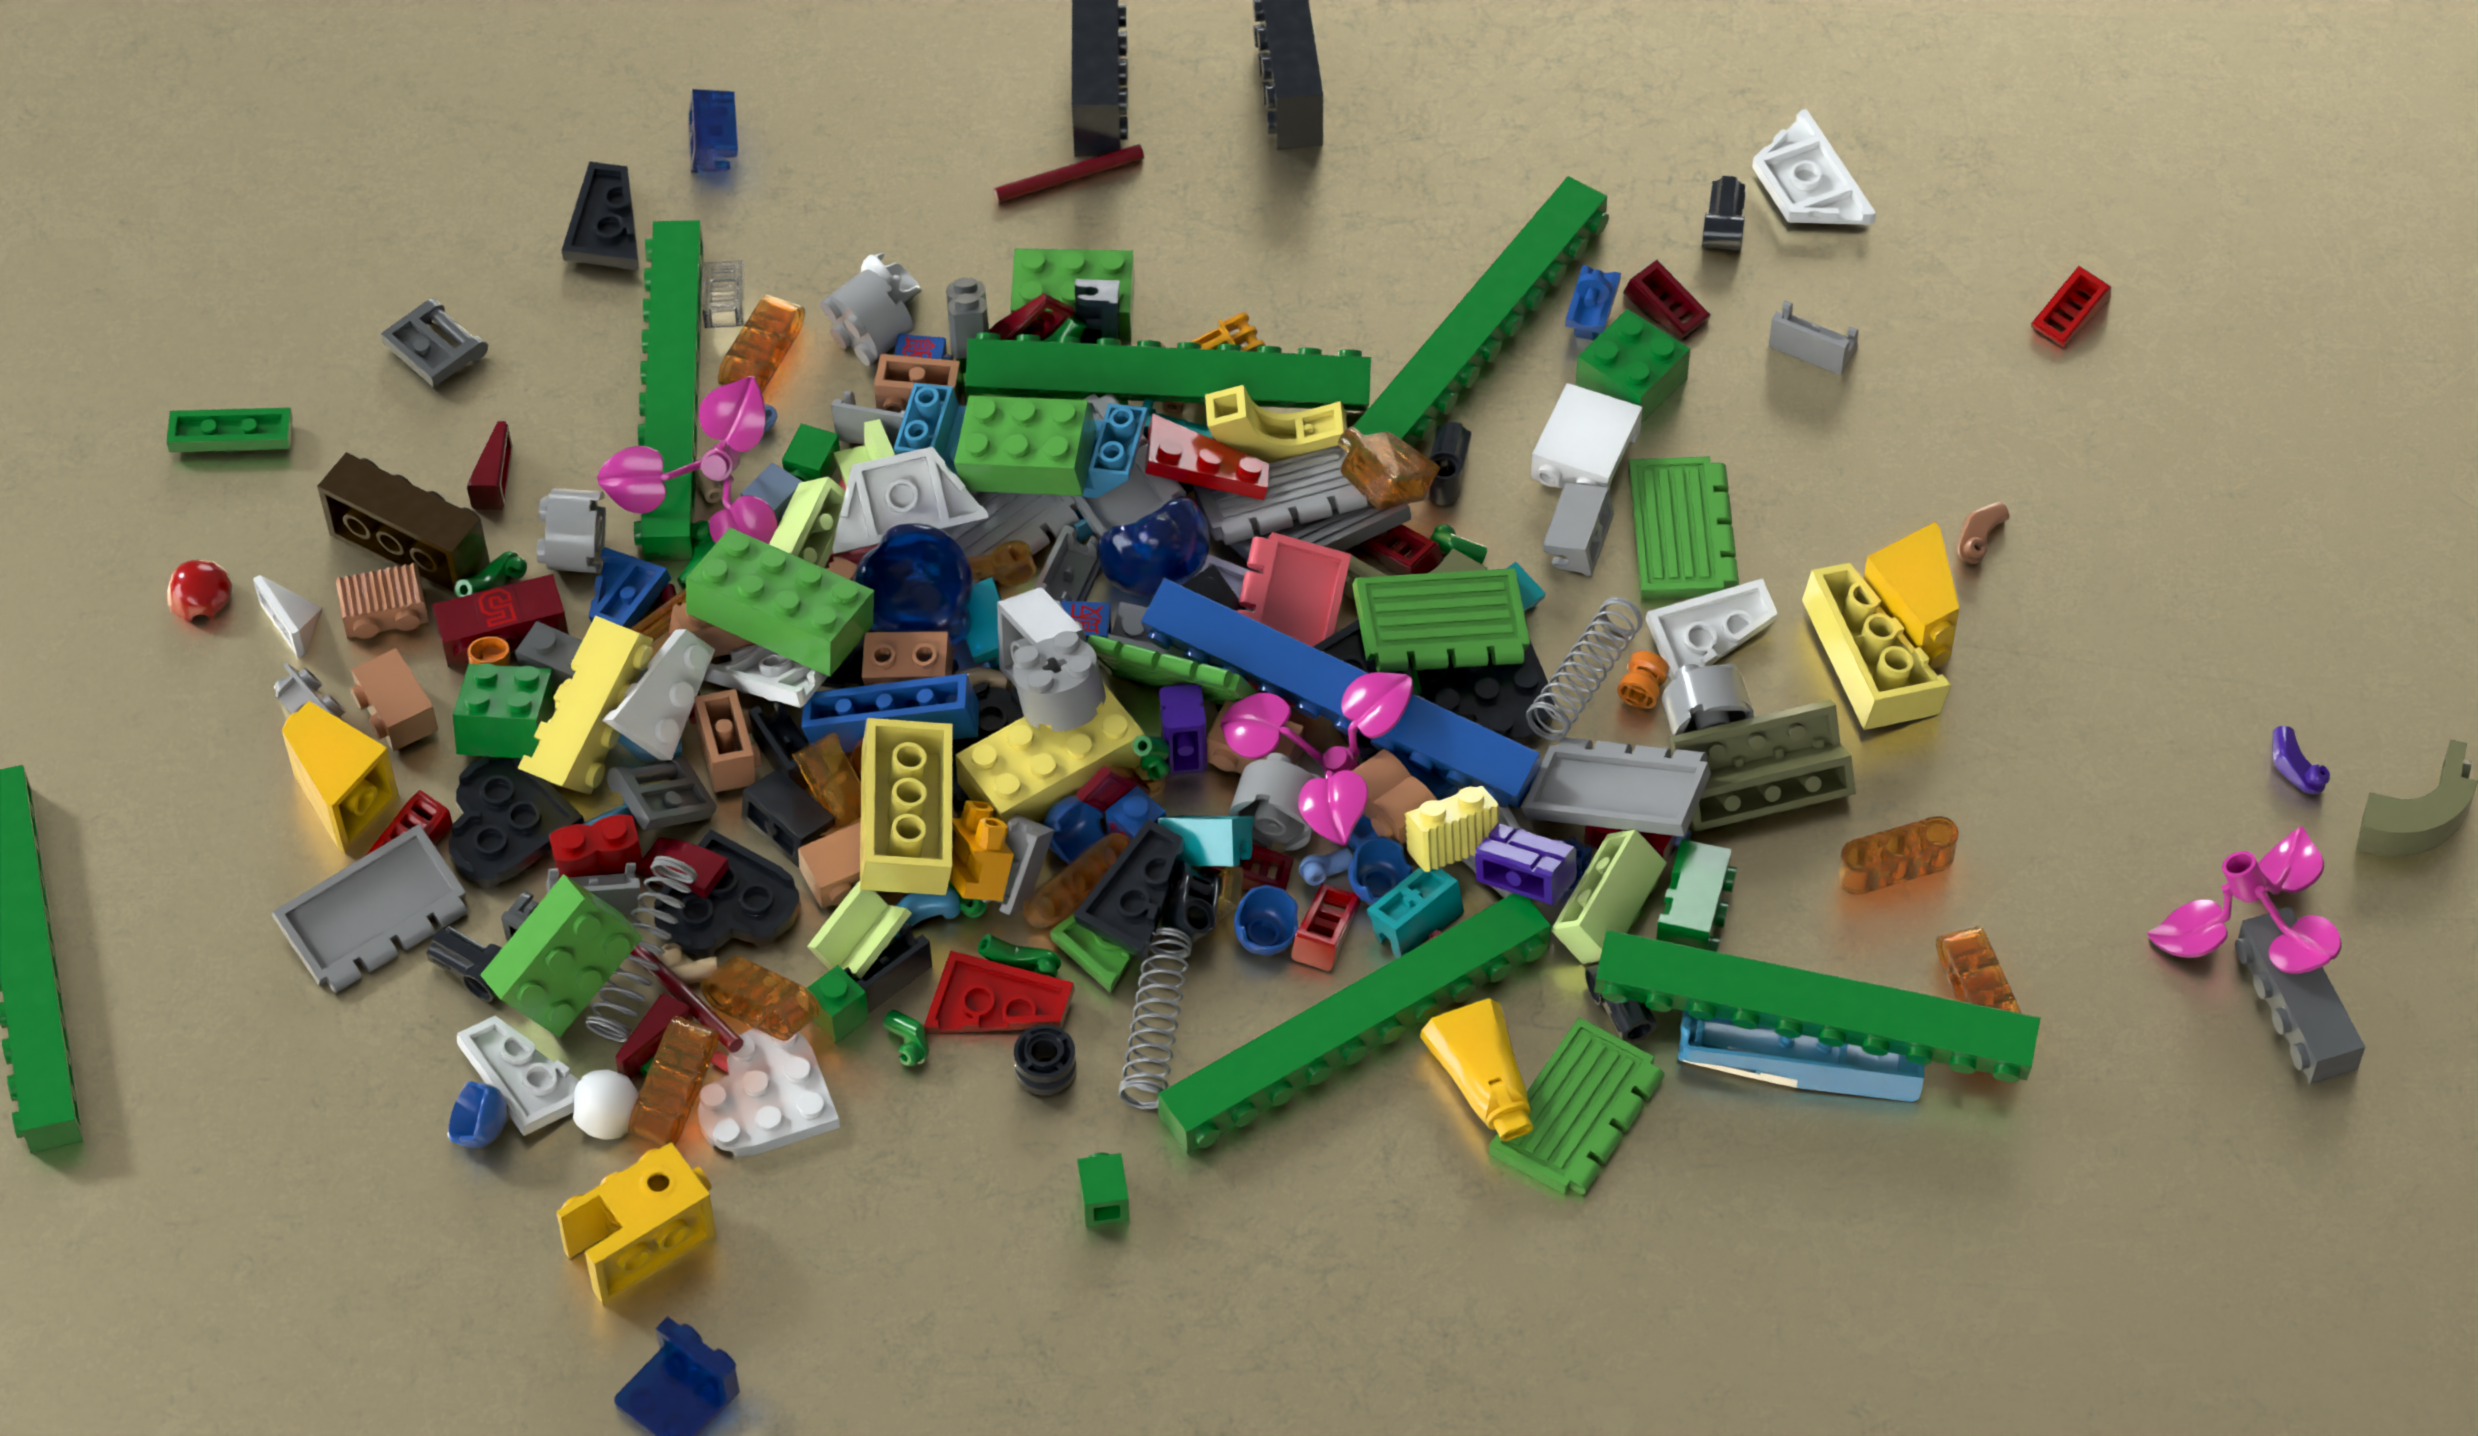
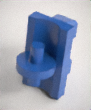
M1582 265L1565 321V326L1575 328L1574 335L1576 337L1595 340L1599 333L1601 334L1606 329L1621 281V273H1604L1601 270H1594L1590 266Z

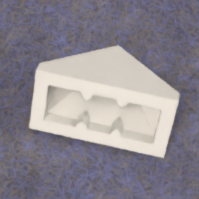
M261 575L253 578L261 606L297 658L304 656L322 608Z

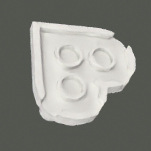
M787 1021L757 1026L739 1035L743 1039V1046L735 1053L729 1052L727 1058L729 1075L704 1086L700 1092L701 1101L698 1107V1115L702 1135L711 1147L716 1145L722 1150L732 1151L736 1157L757 1155L840 1128L837 1112L813 1049L804 1035L797 1032L795 1025Z

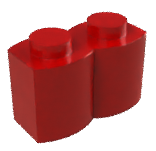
M631 815L608 816L596 821L591 826L585 824L568 825L555 830L549 835L555 867L559 869L558 878H561L563 874L567 877L625 873L626 863H636L637 867L642 860L639 839L634 819Z

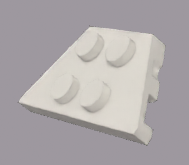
M1807 109L1801 110L1797 114L1796 122L1787 131L1782 129L1774 137L1772 144L1765 146L1753 158L1752 168L1788 222L1860 225L1875 223L1876 212Z
M933 447L854 464L851 466L832 547L833 555L987 520L988 514L984 507L980 506L965 488L966 486L957 475L953 474L948 468L945 461Z
M755 644L729 651L731 661L718 665L710 663L703 680L739 690L741 693L761 696L769 701H778L802 707L828 676Z

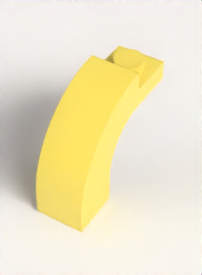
M1244 385L1205 395L1207 425L1215 440L1269 464L1349 442L1346 412L1341 401L1302 412L1286 414L1270 412L1256 405Z

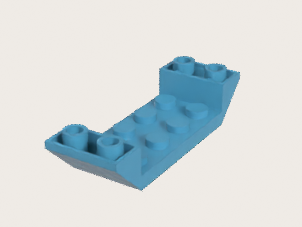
M914 383L893 450L897 455L933 447L953 474H956L959 478L954 461L966 406L958 404L953 387ZM1108 403L1103 421L1094 420L1097 430L1082 497L1099 498L1130 479L1149 413L1147 407Z

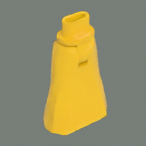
M1487 998L1431 1018L1427 1025L1422 1028L1420 1037L1456 1082L1480 1119L1489 1129L1496 1130L1502 1141H1510L1530 1133L1533 1130V1125L1528 1117L1531 1109L1527 1091L1515 1058L1500 1003Z

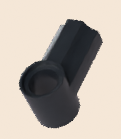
M1722 176L1721 179L1712 181L1709 212L1705 213L1702 247L1741 251L1745 216H1742L1745 203L1746 185L1738 181L1737 177Z
M1448 421L1445 425L1437 427L1431 455L1426 462L1425 496L1429 501L1437 505L1452 504L1458 500L1461 493V480L1472 436L1471 431L1464 428L1462 423Z
M451 927L446 929L440 928L432 937L430 947L426 952L428 960L460 978L465 987L479 999L490 1002L496 996L495 992L480 974L495 958L502 947L495 944H489L487 947H484Z
M1599 964L1586 968L1585 979L1589 992L1597 1005L1603 1004L1620 1039L1629 1041L1632 1044L1645 1039L1649 1033L1656 1030V1020L1650 1008L1645 1006V1003L1629 999L1625 1003H1616L1604 999L1602 994L1594 993Z

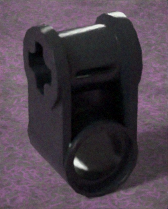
M1180 860L1165 903L1161 927H1170L1184 932L1191 938L1192 943L1210 933L1215 928L1217 922L1218 900L1222 889L1221 876L1213 872L1207 875L1191 869L1190 863ZM1163 935L1165 939L1177 940L1187 945L1184 940L1176 936ZM1169 943L1170 945L1174 946L1175 948H1180V949H1183V948H1184L1183 946Z

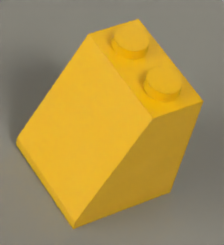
M1933 522L1867 556L1864 580L1881 599L1880 607L1891 618L1896 617L1905 628L1903 634L1915 649L1920 647L1930 659L1928 665L1932 668H1937L1951 657L1959 604L1941 529L1936 522Z
M308 701L298 712H294L288 717L281 730L294 777L338 850L345 853L399 796L387 747L311 701Z

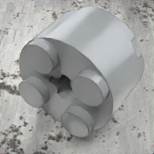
M869 269L856 274L820 302L821 309L834 326L830 329V334L834 341L843 349L850 345L855 350L858 358L867 366H870L879 359L880 354H885L896 346L898 334H909L913 330L911 316L902 300L895 304L888 295L893 290L892 287L881 276Z
M553 488L550 495L541 497L539 521L546 522L545 538H539L538 563H546L548 570L599 573L602 563H594L595 552H601L605 546L606 507L598 506V501L605 498L603 491Z
M1063 631L1053 638L1039 641L1033 645L1022 646L1015 652L1013 677L1023 715L1032 726L1040 729V723L1051 725L1052 731L1072 730L1090 722L1097 715L1096 708L1101 701L1104 705L1106 693L1096 653L1087 642L1079 639L1077 633Z
M1696 664L1682 666L1676 671V678L1666 687L1662 695V704L1672 736L1755 717L1743 677L1738 666L1735 664L1699 667Z
M1270 753L1267 759L1251 762L1244 768L1229 816H1254L1252 843L1271 849L1273 842L1286 844L1284 850L1300 849L1308 844L1313 829L1307 824L1300 813L1298 806L1299 794L1308 781L1322 777L1311 774L1303 768L1292 764L1291 759L1286 755Z

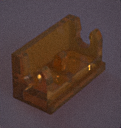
M830 732L792 754L818 803L836 817L835 825L832 829L844 828L861 817V783L839 744L840 739L835 732Z

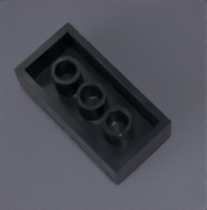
M1072 0V122L1074 157H1097L1121 149V140H1128V117H1121V115H1127L1128 88H1120V85H1127L1128 60L1120 59V56H1127L1128 53L1127 30H1120V27H1127L1126 4H1119V0Z
M1253 0L1255 22H1260V25H1253L1255 48H1259V51L1263 52L1257 54L1259 77L1263 76V80L1267 79V82H1262L1263 105H1267V108L1271 109V111H1266L1267 133L1275 134L1277 149L1323 146V89L1309 0Z

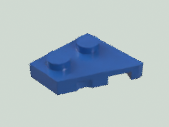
M604 547L600 555L603 562L601 576H596L594 585L596 595L591 601L589 619L592 623L594 617L598 616L632 630L670 582V574L667 568Z

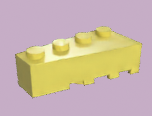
M1844 563L1812 570L1802 602L1863 730L1940 715L1951 684L1943 674L1937 675L1928 665L1929 657L1920 647L1916 649L1903 634L1905 628L1896 617H1889L1880 607L1881 599L1852 564Z
M595 616L571 662L572 670L576 671L573 678H568L563 684H560L553 697L556 711L547 723L541 721L534 735L535 739L540 740L532 758L526 755L523 756L518 769L562 787L591 795L593 788L598 787L604 777L605 765L603 763L609 749L616 745L620 737V733L602 720L610 710H616L626 698L623 694L632 683H636L640 671L648 666L652 657V647L650 646L653 638Z

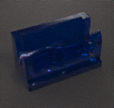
M692 89L688 111L691 173H699V171L730 170L729 161H716L714 158L737 157L735 91Z

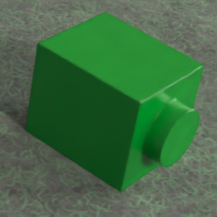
M801 423L782 458L783 469L803 482L824 477L831 478L837 468L833 452L840 451L838 434Z
M839 965L804 989L808 1017L835 1044L869 1020L866 992Z
M1099 1152L1087 1158L1077 1159L1078 1179L1086 1227L1130 1221L1129 1198L1122 1154Z

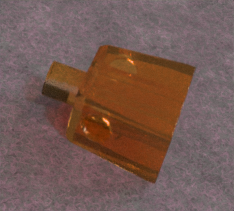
M1350 427L1343 432L1338 440V446L1347 453L1340 467L1341 474L1378 510L1400 506L1404 503L1409 504L1423 501L1441 468L1389 432L1364 436L1356 428Z

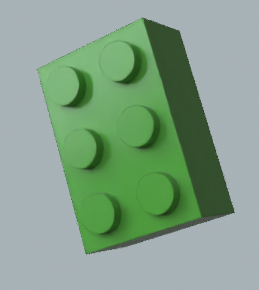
M1014 249L1011 313L1043 293L1072 306L1075 311V279L1119 280L1121 342H1131L1134 300L1133 250ZM1046 308V309L1044 310V311H1047V312H1049V313H1052V312H1053L1052 310H1050V309H1048V308Z
M969 395L954 461L959 479L968 491L1083 496L1097 430L1088 400Z
M563 874L480 976L500 1000L560 1038L643 937L621 912Z

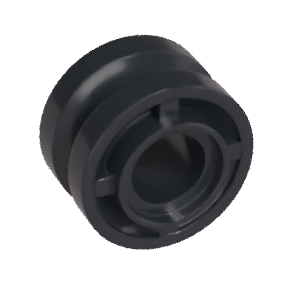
M1037 1025L1027 1029L1018 1037L1014 1046L1015 1073L1018 1082L1023 1088L1037 1095H1053L1063 1091L1072 1083L1076 1074L1075 1045L1066 1031L1053 1025ZM1041 1058H1051V1059H1053V1060H1051V1061H1049V1062H1039V1061H1037V1060H1039V1059H1041Z

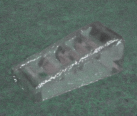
M743 260L704 262L702 313L705 328L744 326ZM733 281H735L734 283L713 284L714 282H733ZM732 291H734L733 293H714V294H713V292H732ZM721 301H734V302L713 303V302H721Z

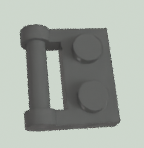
M434 298L425 301L381 333L383 344L432 387L437 386L468 362L479 361L488 350L487 342L480 336H472L445 313V307ZM426 324H435L459 346L454 349Z
M682 755L675 756L672 760H666L665 763L638 768L614 767L607 774L609 788L615 793H620L643 831L712 818L718 808L688 760ZM664 779H669V780H670V781H665V782H659V783H654V784L639 786V784L648 783V782H654V781H659V780H664Z

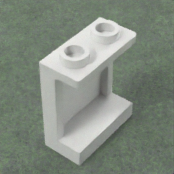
M1566 383L1532 453L1531 478L1540 481L1546 486H1555L1562 489L1565 483L1607 487L1610 494L1611 480L1629 442L1635 443L1640 433L1642 407Z

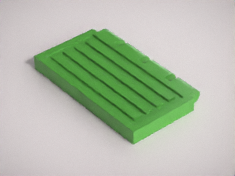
M1710 456L1629 459L1628 472L1641 600L1697 598L1738 586L1739 577L1737 560L1735 559L1734 532L1731 526L1730 496L1727 493L1729 487L1726 465L1724 463H1711Z
M1515 568L1356 578L1352 584L1366 661L1374 660L1377 672L1407 671L1408 658H1411L1413 670L1448 668V655L1451 656L1454 668L1487 666L1488 653L1491 654L1493 665L1520 664L1524 662V650L1530 645Z
M1094 634L1089 635L1087 643L1096 653L1098 664L1113 676L1161 689L1178 683L1197 684L1202 688L1203 700L1221 705L1224 704L1225 700L1236 703L1247 696L1258 694L1241 675L1234 674L1230 670L1203 663L1200 665L1196 661L1166 653L1160 654L1158 651L1128 643L1124 645L1120 641Z
M1578 1017L1527 1090L1531 1109L1528 1117L1533 1125V1130L1524 1136L1510 1141H1502L1499 1134H1497L1489 1145V1154L1566 1195L1569 1189L1579 1194H1585L1601 1171L1599 1164L1604 1165L1623 1138L1621 1132L1628 1131L1645 1106L1644 1100H1648L1652 1096L1665 1074L1659 1067L1654 1065V1056Z

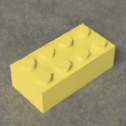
M1103 682L1106 693L1104 705L1101 701L1096 708L1097 715L1083 726L1068 731H1052L1051 725L1039 723V729L1029 724L1025 717L955 754L958 784L971 801L988 802L994 809L992 818L1004 821L1006 825L1013 818L1014 814H1019L1039 822L1045 819L1048 809L1066 796L1077 795V791L1103 766L1133 769L1140 766L1141 756L1134 752L1133 742L1136 737L1145 735V733Z
M867 718L862 743L860 890L946 895L952 870V724Z

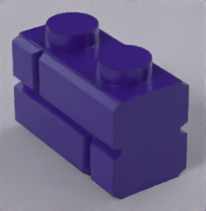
M1184 683L1163 687L1159 690L1161 738L1169 746V755L1165 760L1170 768L1168 775L1178 776L1203 773L1207 770V744L1202 688L1197 684L1188 685Z
M1498 823L1489 833L1488 838H1485L1476 848L1475 864L1476 880L1478 882L1554 906L1563 896L1564 891H1567L1576 879V848L1560 840H1551L1529 833L1521 828L1515 829Z

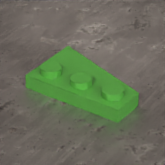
M1074 911L1051 930V940L1111 994L1133 954L1076 924L1073 916Z

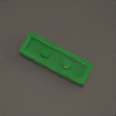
M291 407L170 411L166 441L169 452L290 449L293 424Z

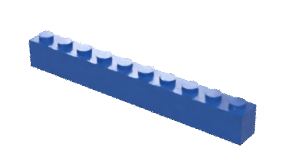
M1165 578L1162 580L1141 619L1144 631L1148 634L1147 639L1151 643L1166 650L1173 646L1184 651V657L1188 660L1196 661L1200 665L1202 663H1209L1218 668L1230 670L1234 674L1241 675L1246 681L1258 686L1260 693L1274 694L1296 704L1295 709L1312 719H1318L1319 715L1334 722L1333 727L1348 735V727L1353 721L1346 718L1342 712L1341 702L1343 695L1353 681L1369 673ZM1414 694L1411 695L1408 706L1395 727L1380 737L1369 738L1371 739L1370 744L1380 751L1385 749L1392 754L1395 750L1409 757L1408 762L1425 772H1430L1432 768L1447 775L1446 780L1461 789L1470 786H1483L1496 800L1498 806L1506 808L1508 804L1520 808L1542 765L1539 752ZM1358 728L1357 733L1363 735V733Z

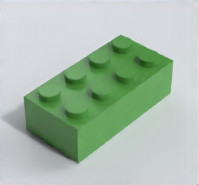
M731 527L686 577L687 614L831 677L865 636V633L873 626L874 590Z

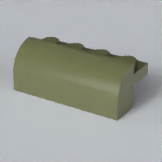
M1831 699L1669 737L1672 756L1676 749L1706 752L1711 775L1689 825L1694 832L1856 794L1852 757L1840 743L1836 705Z

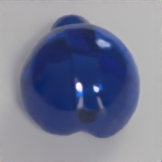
M1184 496L1174 498L1136 523L1113 526L1107 532H1104L1098 543L1100 564L1103 573L1111 584L1119 590L1136 597L1153 598L1164 578L1181 586L1202 570L1208 558L1210 534L1206 517L1192 499Z
M906 523L888 529L880 539L879 545L865 554L859 561L854 573V582L874 590L873 623L884 632H948L952 646L958 645L969 635L972 627V618L968 606L971 602L974 587L973 573L964 551L949 534L931 525Z

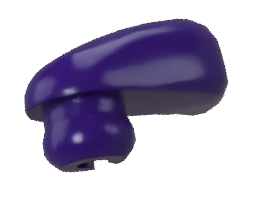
M2279 726L2273 730L2272 756L2278 771L2303 792L2308 794L2321 793L2330 780L2329 770L2324 765L2320 767L2319 764L2312 765L2305 758L2300 750L2293 728Z

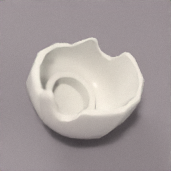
M883 253L869 255L862 263L861 272L869 269L881 276L892 287L893 290L888 295L895 304L902 300L905 305L922 291L915 279L899 263L884 266L881 262L884 257Z
M608 1069L592 1071L582 1077L573 1093V1120L588 1135L604 1140L621 1138L633 1127L639 1110V1093L627 1076Z

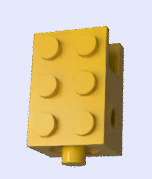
M672 1142L660 1149L654 1148L647 1151L634 1165L622 1172L616 1171L609 1174L602 1180L599 1186L584 1195L578 1194L571 1197L563 1204L561 1209L556 1211L564 1252L570 1259L587 1249L585 1254L593 1293L602 1305L716 1236L711 1197L708 1192L712 1189L707 1175L699 1166L691 1169Z

